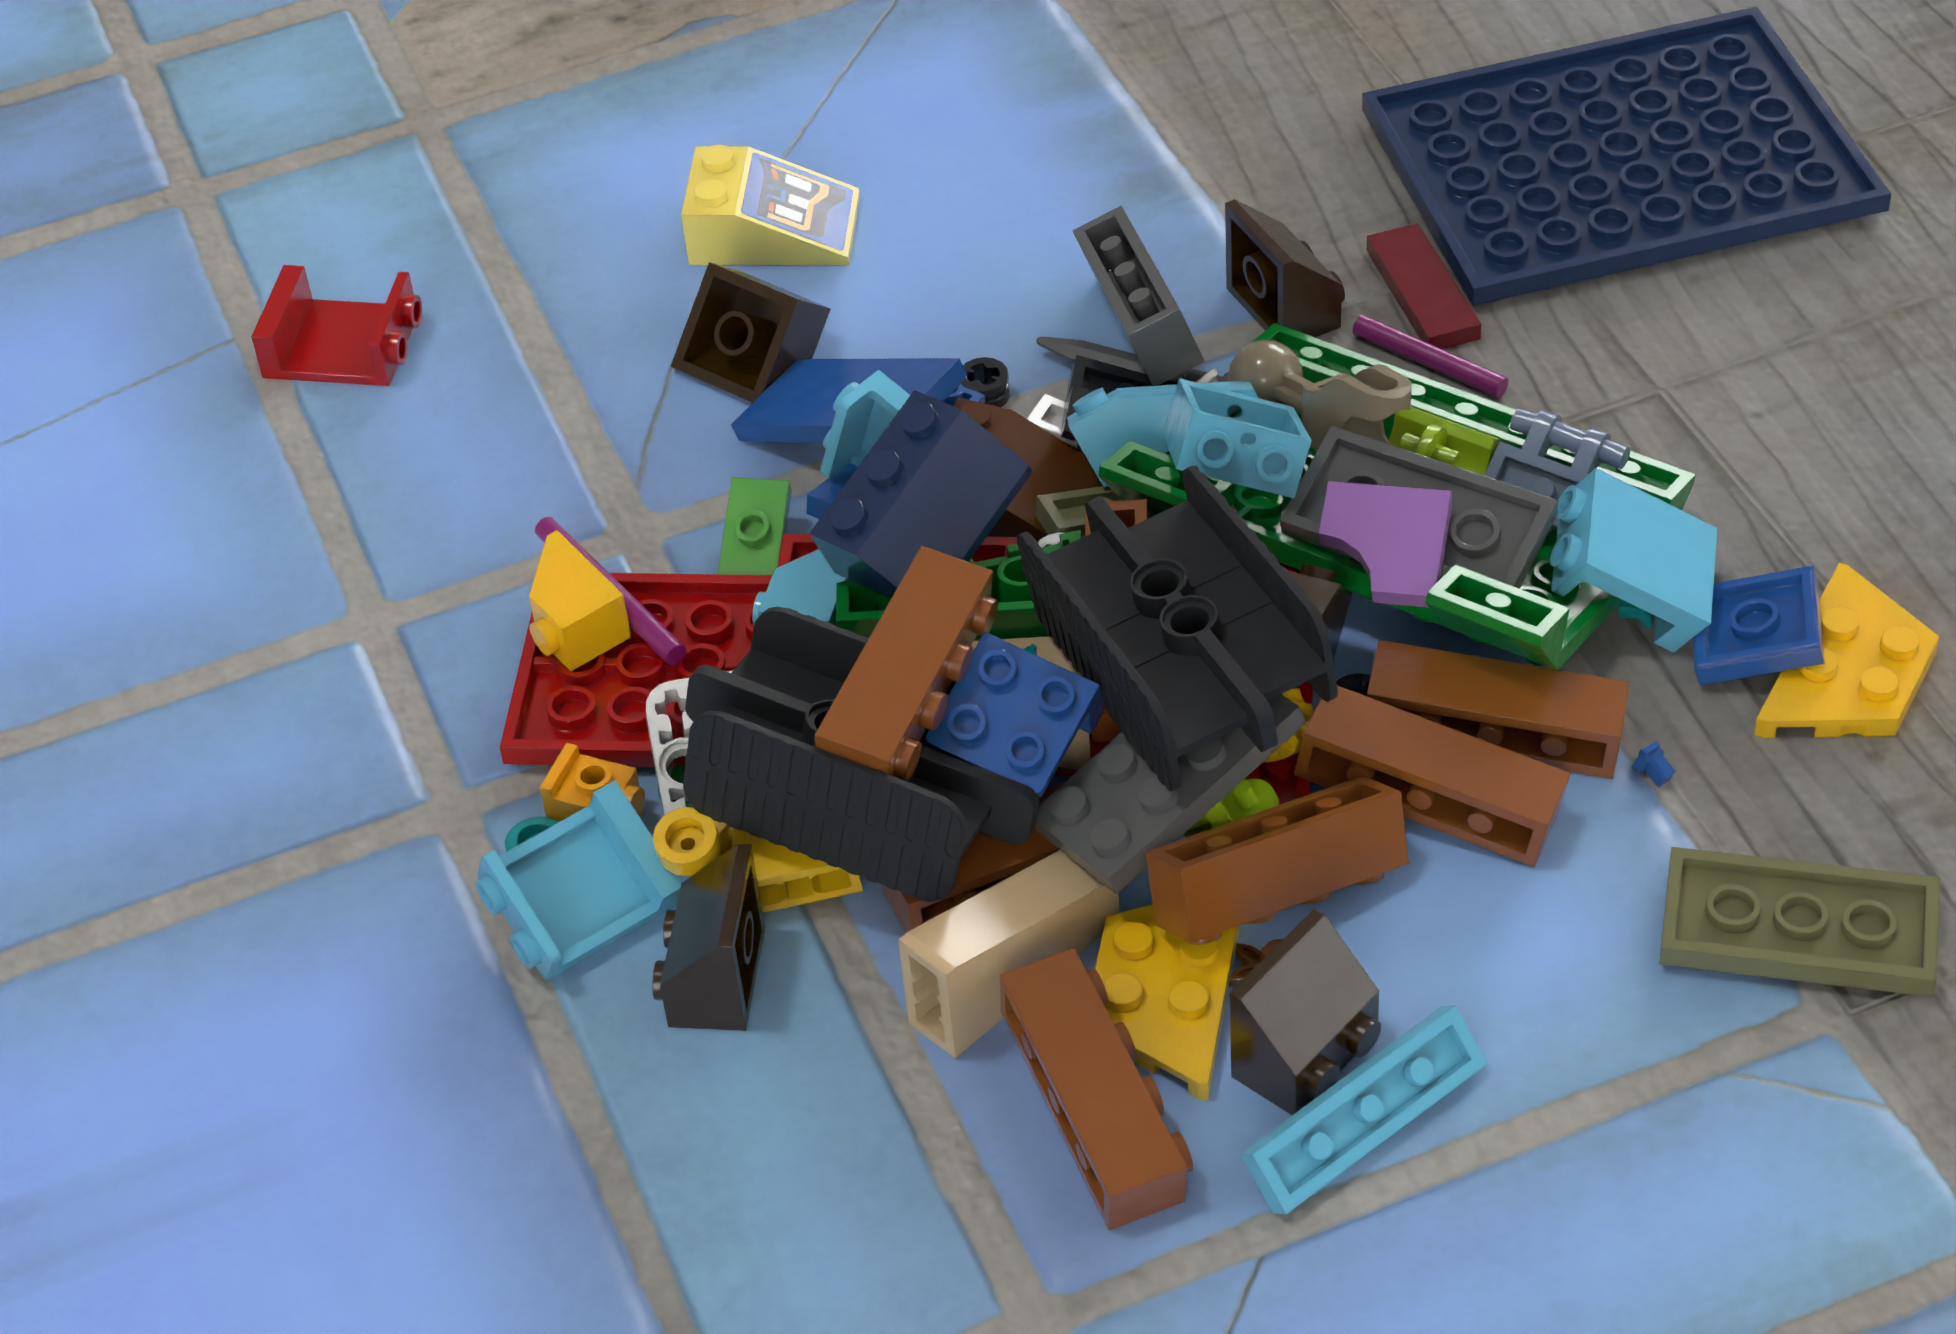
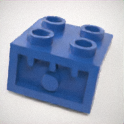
M985 632L973 651L966 676L961 683H955L948 695L946 709L939 726L935 731H928L926 735L927 745L948 756L1025 784L1034 789L1038 797H1041L1077 731L1080 729L1092 735L1103 714L1100 684Z

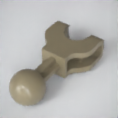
M1259 340L1244 346L1235 355L1229 368L1228 381L1250 382L1258 398L1294 407L1295 411L1302 415L1301 422L1312 440L1310 447L1315 452L1319 449L1331 425L1390 444L1385 435L1383 420L1404 409L1411 410V381L1382 364L1363 369L1355 377L1342 373L1313 383L1303 378L1300 361L1289 347L1273 340Z

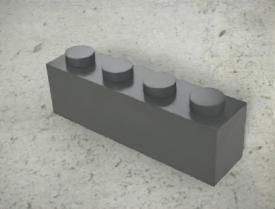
M1122 206L1072 230L1102 292L1152 386H1158L1166 381L1179 379L1187 374L1191 368L1205 362L1180 308Z

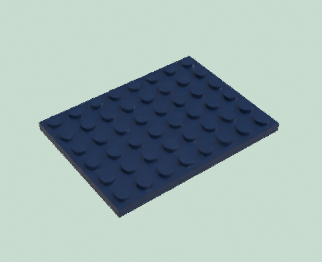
M1757 6L1362 93V110L1473 306L1889 211L1891 192Z

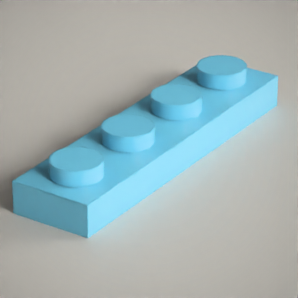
M1455 1005L1441 1006L1239 1155L1272 1213L1288 1214L1488 1063Z

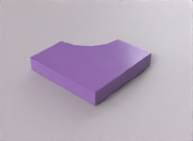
M1328 481L1319 528L1320 545L1343 550L1362 564L1371 580L1373 603L1428 607L1425 603L1427 592L1441 577L1453 504L1452 491Z

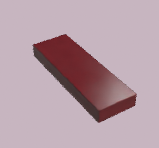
M1418 223L1367 236L1366 251L1420 340L1444 349L1481 339V322Z

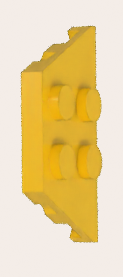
M1838 563L1819 599L1825 664L1781 671L1756 718L1755 736L1775 738L1777 727H1813L1814 738L1841 737L1850 733L1860 734L1864 737L1896 736L1936 655L1939 636L1850 566Z
M1153 905L1106 916L1095 969L1099 973L1106 989L1108 1006L1105 1008L1114 1024L1123 1022L1130 1033L1136 1052V1059L1133 1062L1153 1074L1160 1068L1188 1083V1094L1197 1099L1209 1101L1229 991V978L1232 974L1240 926L1223 931L1222 936L1214 942L1189 944L1176 935L1155 925Z

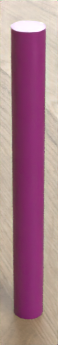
M552 517L542 518L535 526V534L545 543L547 535L558 530L623 594L629 627L668 665L680 663L686 655V647Z

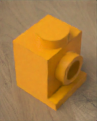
M566 743L539 787L546 817L553 818L559 822L589 806L593 792L616 780L640 817L645 804V791L639 785L637 769L582 755L579 753L578 745Z

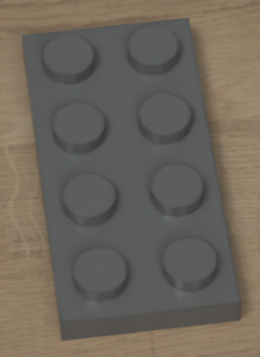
M1331 425L1298 485L1295 498H1291L1279 522L1281 533L1351 557L1343 550L1320 545L1319 528L1328 481L1452 491L1453 504L1440 579L1456 564L1520 589L1558 515V502L1556 499Z
M1280 694L1267 700L1274 717L1278 745L1260 752L1240 727L1178 757L1177 762L1182 785L1172 792L1168 791L1167 787L1160 783L1156 773L1152 772L1148 767L1147 761L1142 759L1137 748L1133 747L1129 742L1128 736L1121 732L1039 805L1034 828L1117 895L1147 868L1146 851L1175 842L1297 732L1306 723L1300 707L1284 695Z

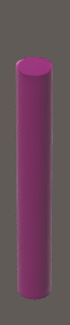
M1362 314L1354 323L1353 335L1493 397L1501 398L1508 387L1509 379L1368 316Z

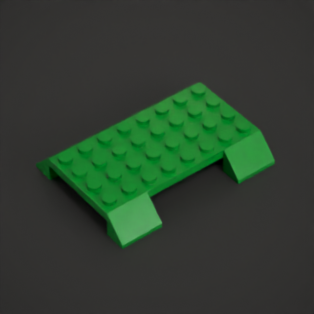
M1274 323L1252 341L1273 340L1289 347L1300 361L1303 378L1313 383L1342 373L1355 377L1363 369L1377 364L1385 365L1411 381V407L1499 438L1501 442L1520 449L1527 437L1525 434L1510 429L1511 419L1516 409ZM1241 410L1231 415L1230 417H1237L1238 415H1240ZM1297 413V415L1299 416V418H1300V420H1301L1302 415L1299 414V413ZM1395 413L1383 420L1384 431L1388 440L1392 433ZM1129 441L1099 466L1098 476L1123 501L1147 499L1148 512L1152 516L1187 501L1183 471L1175 468L1169 451L1162 453ZM1552 445L1544 458L1571 467L1577 453ZM1312 447L1309 448L1300 481L1316 454ZM1630 451L1629 459L1622 470L1604 463L1597 467V469L1680 510L1685 505L1696 476L1694 473ZM1208 477V481L1214 484L1218 489V493L1226 498L1230 507H1233L1237 511L1238 516L1244 519L1248 524V528L1253 530L1260 542H1263L1268 547V551L1280 559V563L1301 570L1302 564H1309L1338 573L1336 583L1357 592L1367 600L1373 601L1371 580L1360 562L1354 558L1281 533L1279 520L1291 500L1290 497ZM1550 528L1520 589L1455 564L1427 592L1425 603L1428 607L1388 605L1409 612L1421 621L1437 623L1465 634L1475 642L1491 644L1519 655L1531 664L1547 666L1558 671L1621 603L1622 599L1586 582L1579 583L1564 597L1552 592L1554 567L1550 564V556L1556 544L1557 530Z

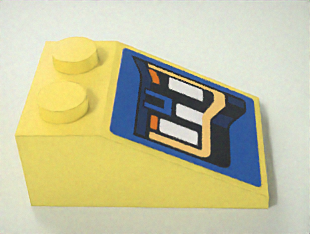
M695 146L681 212L689 265H708L711 262L717 265L849 266L860 200L859 188L749 146Z

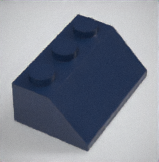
M914 390L809 534L834 573L891 599L921 545L969 562L1033 471L1028 463L963 410Z

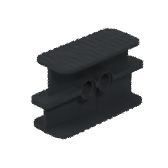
M1190 466L1183 470V482L1187 501L1129 528L1124 525L1101 496H1098L1085 503L1091 532L1087 536L1046 554L1027 531L1017 535L1022 571L1025 574L1035 613L1040 623H1043L1046 632L1050 637H1053L1058 648L1062 649L1067 660L1072 662L1076 672H1079L1082 677L1100 684L1102 706L1109 711L1111 718L1114 722L1118 723L1123 734L1128 736L1132 746L1137 748L1139 755L1143 760L1147 761L1148 767L1152 772L1156 773L1160 783L1165 785L1170 792L1180 788L1182 785L1177 762L1178 757L1240 727L1260 752L1278 745L1274 717L1267 700L1305 682H1308L1319 697L1326 702L1335 699L1338 695L1334 671L1335 662L1332 659L1328 633L1318 607L1312 603L1309 595L1304 590H1301L1298 582L1289 576L1286 568L1278 563V559L1274 554H1271L1268 551V547L1263 542H1260L1256 533L1248 528V524L1244 519H1241L1237 511L1230 507L1226 498L1218 493V489L1208 481V477L1203 472L1201 473L1197 466Z
M779 606L768 608L762 612L754 624L751 649L732 673L710 665H701L688 680L685 710L693 723L689 731L683 789L687 799L698 813L711 817L712 820L719 823L728 824L737 830L746 831L755 837L769 840L773 844L787 847L791 851L805 854L809 858L823 861L827 865L841 868L853 875H859L871 882H877L889 889L903 892L907 896L927 902L941 900L951 892L956 883L960 859L978 832L1013 845H1021L1027 841L1034 830L1039 807V797L1035 790L1025 784L930 748L926 742L928 729L925 730L919 741L922 744L920 757L909 780L898 779L815 747V733L869 638L857 635L847 629H841L834 624L817 620L815 617L798 613V611L791 608L787 609ZM951 682L945 694H950L956 682Z

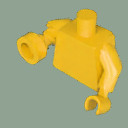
M693 807L672 810L660 819L654 829L652 838L659 861L666 870L681 876L696 874L737 844H751L763 913L863 891L859 875H853L841 868L827 865L823 861L809 858L800 852L791 851L782 845L773 844L764 838L750 835L746 831L732 828L728 824L714 821L711 817L698 813Z

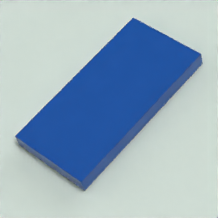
M960 358L796 359L731 424V427L738 440L744 442L823 443L833 425L836 414L833 410V404L838 395L850 383L857 382L861 384L877 370L884 373L910 395L916 390L942 402L965 380L968 374Z

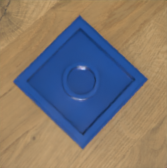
M1814 566L1720 582L1713 585L1711 624L1693 637L1694 670L1699 686L1825 664L1819 587Z

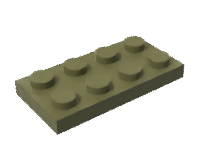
M1671 847L1659 964L1933 997L1937 981L1940 877Z

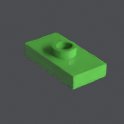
M731 477L717 574L773 575L778 566L783 533L786 534L792 492L789 480Z

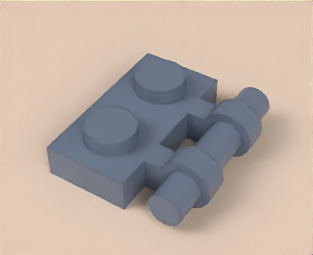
M1519 407L1512 416L1510 429L1527 435L1522 448L1520 449L1499 441L1484 476L1556 499L1558 502L1561 494L1570 485L1576 486L1602 463L1622 470L1629 459L1630 447L1611 441L1610 433L1593 427L1586 432L1561 423L1562 418L1560 415L1543 409L1536 414ZM1555 445L1577 454L1571 467L1544 458L1548 449ZM1557 518L1551 526V528L1555 530L1558 529Z

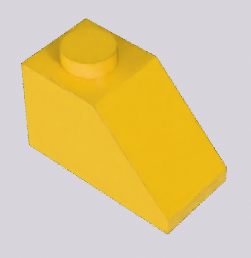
M558 530L547 535L529 593L534 622L529 625V629L534 642L543 654L549 656L553 653L570 671H573L631 638L623 594Z

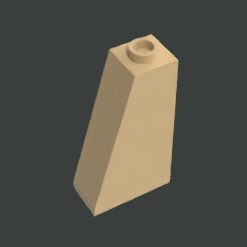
M1059 850L908 931L898 939L908 1023L956 1059L1004 1018L1000 1011V974L1071 948H1075L1079 955L1103 934L1106 916L1120 913L1119 893L1116 895L1064 852Z

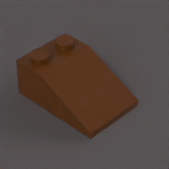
M958 398L955 402L954 407L963 410L1028 463L1033 471L987 537H1017V535L1027 531L1038 543L1041 538L1048 534L1035 517L1037 496L1103 486L1084 453L1015 411Z

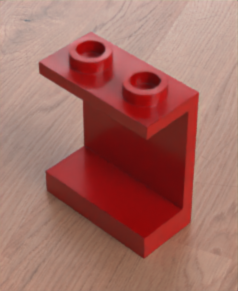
M283 265L251 336L262 378L390 386L398 364L402 365L406 360L407 341L411 331L420 325L422 302L419 295H414L409 272H398L384 304L313 299L305 267Z

